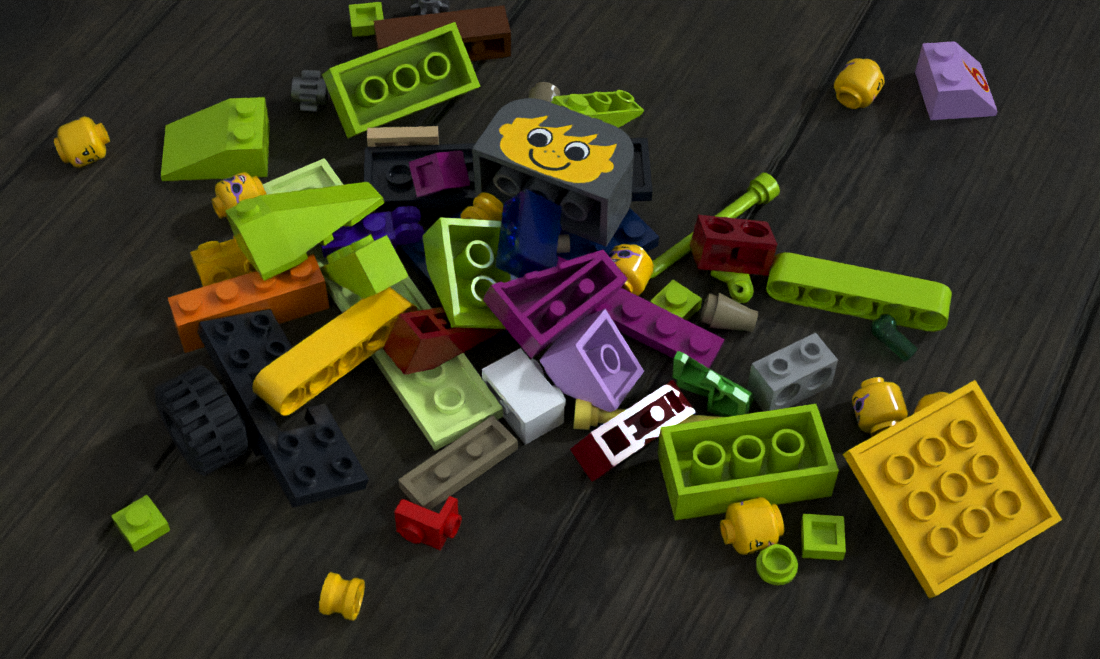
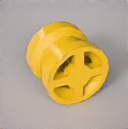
M485 192L479 193L473 201V206L467 207L461 214V219L504 221L507 217V211L502 202L494 195Z
M330 572L324 581L320 595V613L331 615L336 612L342 614L344 619L354 621L359 614L363 601L364 580L355 577L350 581L344 580L340 574Z

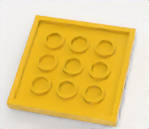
M975 380L843 453L844 458L929 599L939 595L1062 520Z

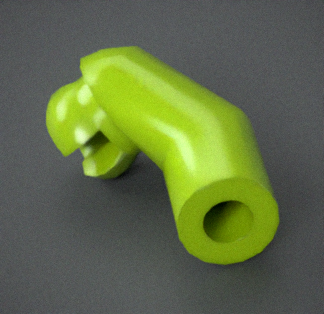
M711 271L712 277L727 283L730 296L734 301L746 303L753 297L754 288L749 274Z

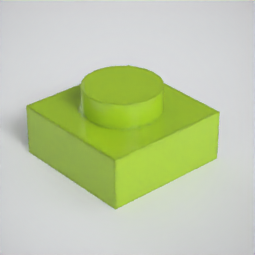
M381 2L349 5L352 36L375 35L374 21L384 19Z
M672 280L650 302L688 321L701 308L702 298L675 280Z
M148 495L143 496L111 516L115 526L134 552L170 531L168 522Z
M803 514L801 520L802 558L843 560L846 553L844 516Z

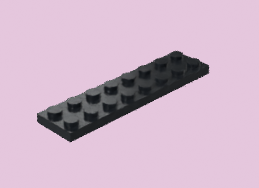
M630 138L634 147L631 202L652 201L653 191L648 138ZM476 143L365 147L364 182H369L384 200V204L376 210H395L397 207L413 206L417 207V209L473 206L476 196L472 148ZM462 151L470 185L463 188L444 190L425 197H417L408 162L434 153Z

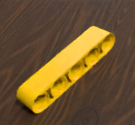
M391 287L360 300L263 368L255 377L252 385L253 392L281 415H290L384 347L398 315L418 311L417 307Z

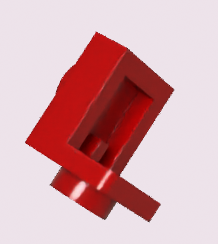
M452 496L448 497L439 514L404 499L400 501L394 511L397 532L404 539L415 544L422 542L438 550L442 549L448 537H455L462 521V516L458 513V499Z

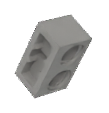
M816 333L811 334L753 362L747 390L754 393V400L763 411L789 408L831 387L838 359Z

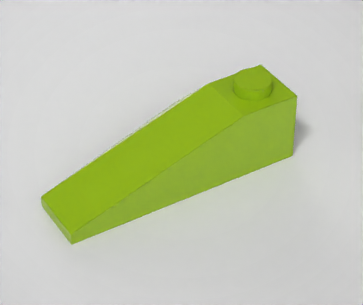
M369 182L260 195L253 199L242 200L235 207L225 210L238 247L265 281L301 264L308 259L306 253L318 243L326 246L334 240L333 232L342 226L355 225L383 205L384 200Z

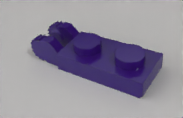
M413 206L397 207L392 213L388 211L369 214L353 226H342L332 233L333 241L326 246L321 245L323 257L326 258L329 254L370 234L374 241L387 235L394 248L398 245L419 242L424 235L423 227L417 224L421 218L420 211L417 207Z

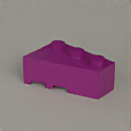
M600 250L559 263L556 267L540 272L533 271L527 273L524 277L492 284L485 294L483 301L532 359L617 294L628 279L604 250Z

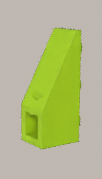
M623 90L554 96L551 101L553 104L600 119L618 128L642 115L644 109L634 101V97Z
M371 234L326 256L329 263L320 267L322 275L363 299L378 294L409 277L387 235L375 241Z

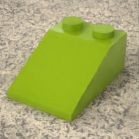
M265 97L230 98L166 125L161 180L227 179L241 172L248 173L251 177H267L270 125Z
M440 217L423 235L427 271L451 327L506 329L485 304L483 298L490 285L501 281L505 283L517 279L509 221Z

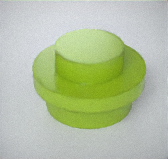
M774 544L759 553L756 561V570L765 582L772 585H785L796 576L798 562L788 547Z

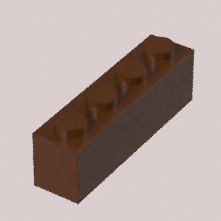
M504 5L374 21L377 51L455 22L470 61L511 57V31Z

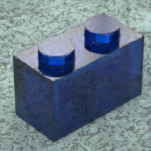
M524 189L503 204L495 267L517 278L524 277L525 274L533 271L540 272L556 267L558 263L557 246L558 237L561 232L560 218L562 207L528 189Z

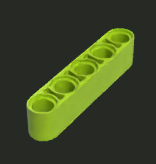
M786 252L774 256L766 286L769 296L778 301L931 332L941 331L948 325L952 296L950 288L939 282Z

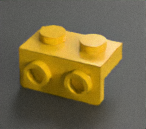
M233 236L234 239L221 243L219 241L203 243L198 246V250L190 252L203 287L256 271L238 247L235 236Z

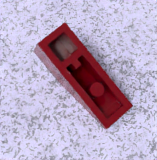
M443 307L401 313L397 317L383 350L402 373L406 375L435 369L504 329L452 328Z
M671 380L589 433L570 450L593 482L657 439L660 434V427L679 424L695 413V411L674 380Z

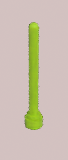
M761 173L750 181L747 193L715 216L737 218L754 204H768L780 193L777 182L768 173ZM693 232L652 261L654 267L650 278H655L691 251L690 243Z

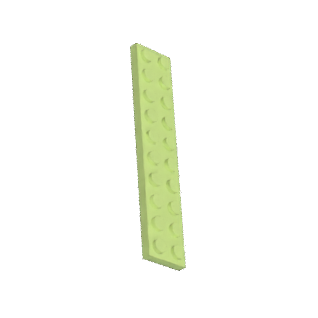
M325 158L262 185L268 195L343 185V183ZM320 243L306 252L307 255L314 254L319 268L329 263L327 258L323 257ZM323 275L326 290L342 313L363 299ZM410 277L390 286L413 303L418 311L432 309ZM383 347L371 355L435 451L456 441L492 415L497 420L503 417L502 406L464 353L435 369L406 375L395 365L383 350Z

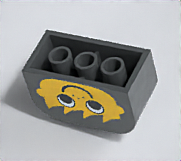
M518 99L506 104L496 113L472 148L476 197L482 192L490 193L498 198L505 208L603 246L607 247L631 206L634 161L633 143L623 130L600 119L586 116L567 107L541 99Z

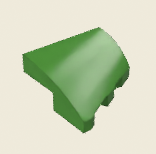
M677 351L674 357L672 378L677 379V386L679 388L708 397V412L722 417L748 414L754 400L753 392L716 373L688 355Z

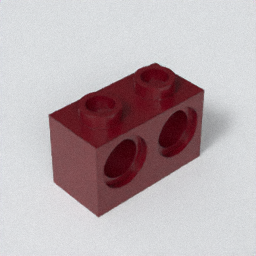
M698 215L690 248L698 269L768 276L778 244L766 221Z

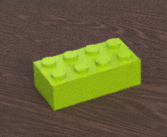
M455 22L329 68L322 74L348 139L367 132V128L383 126L481 87Z
M816 404L660 427L657 454L675 521L726 513L730 504L757 497H763L770 504L778 505L832 496L839 470Z

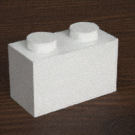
M521 348L482 369V380L502 406L503 418L525 445L564 423V406L566 405L564 394L556 385L551 386L544 377L540 364L535 359L530 360Z

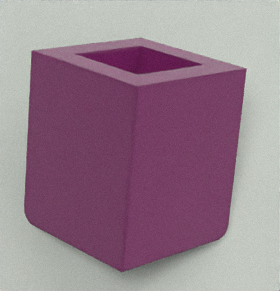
M462 151L434 153L408 162L417 197H425L444 190L463 188L470 185Z

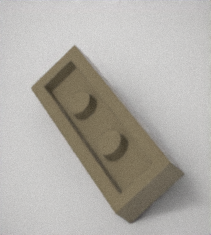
M492 415L398 479L399 488L414 504L431 510L518 450V440Z

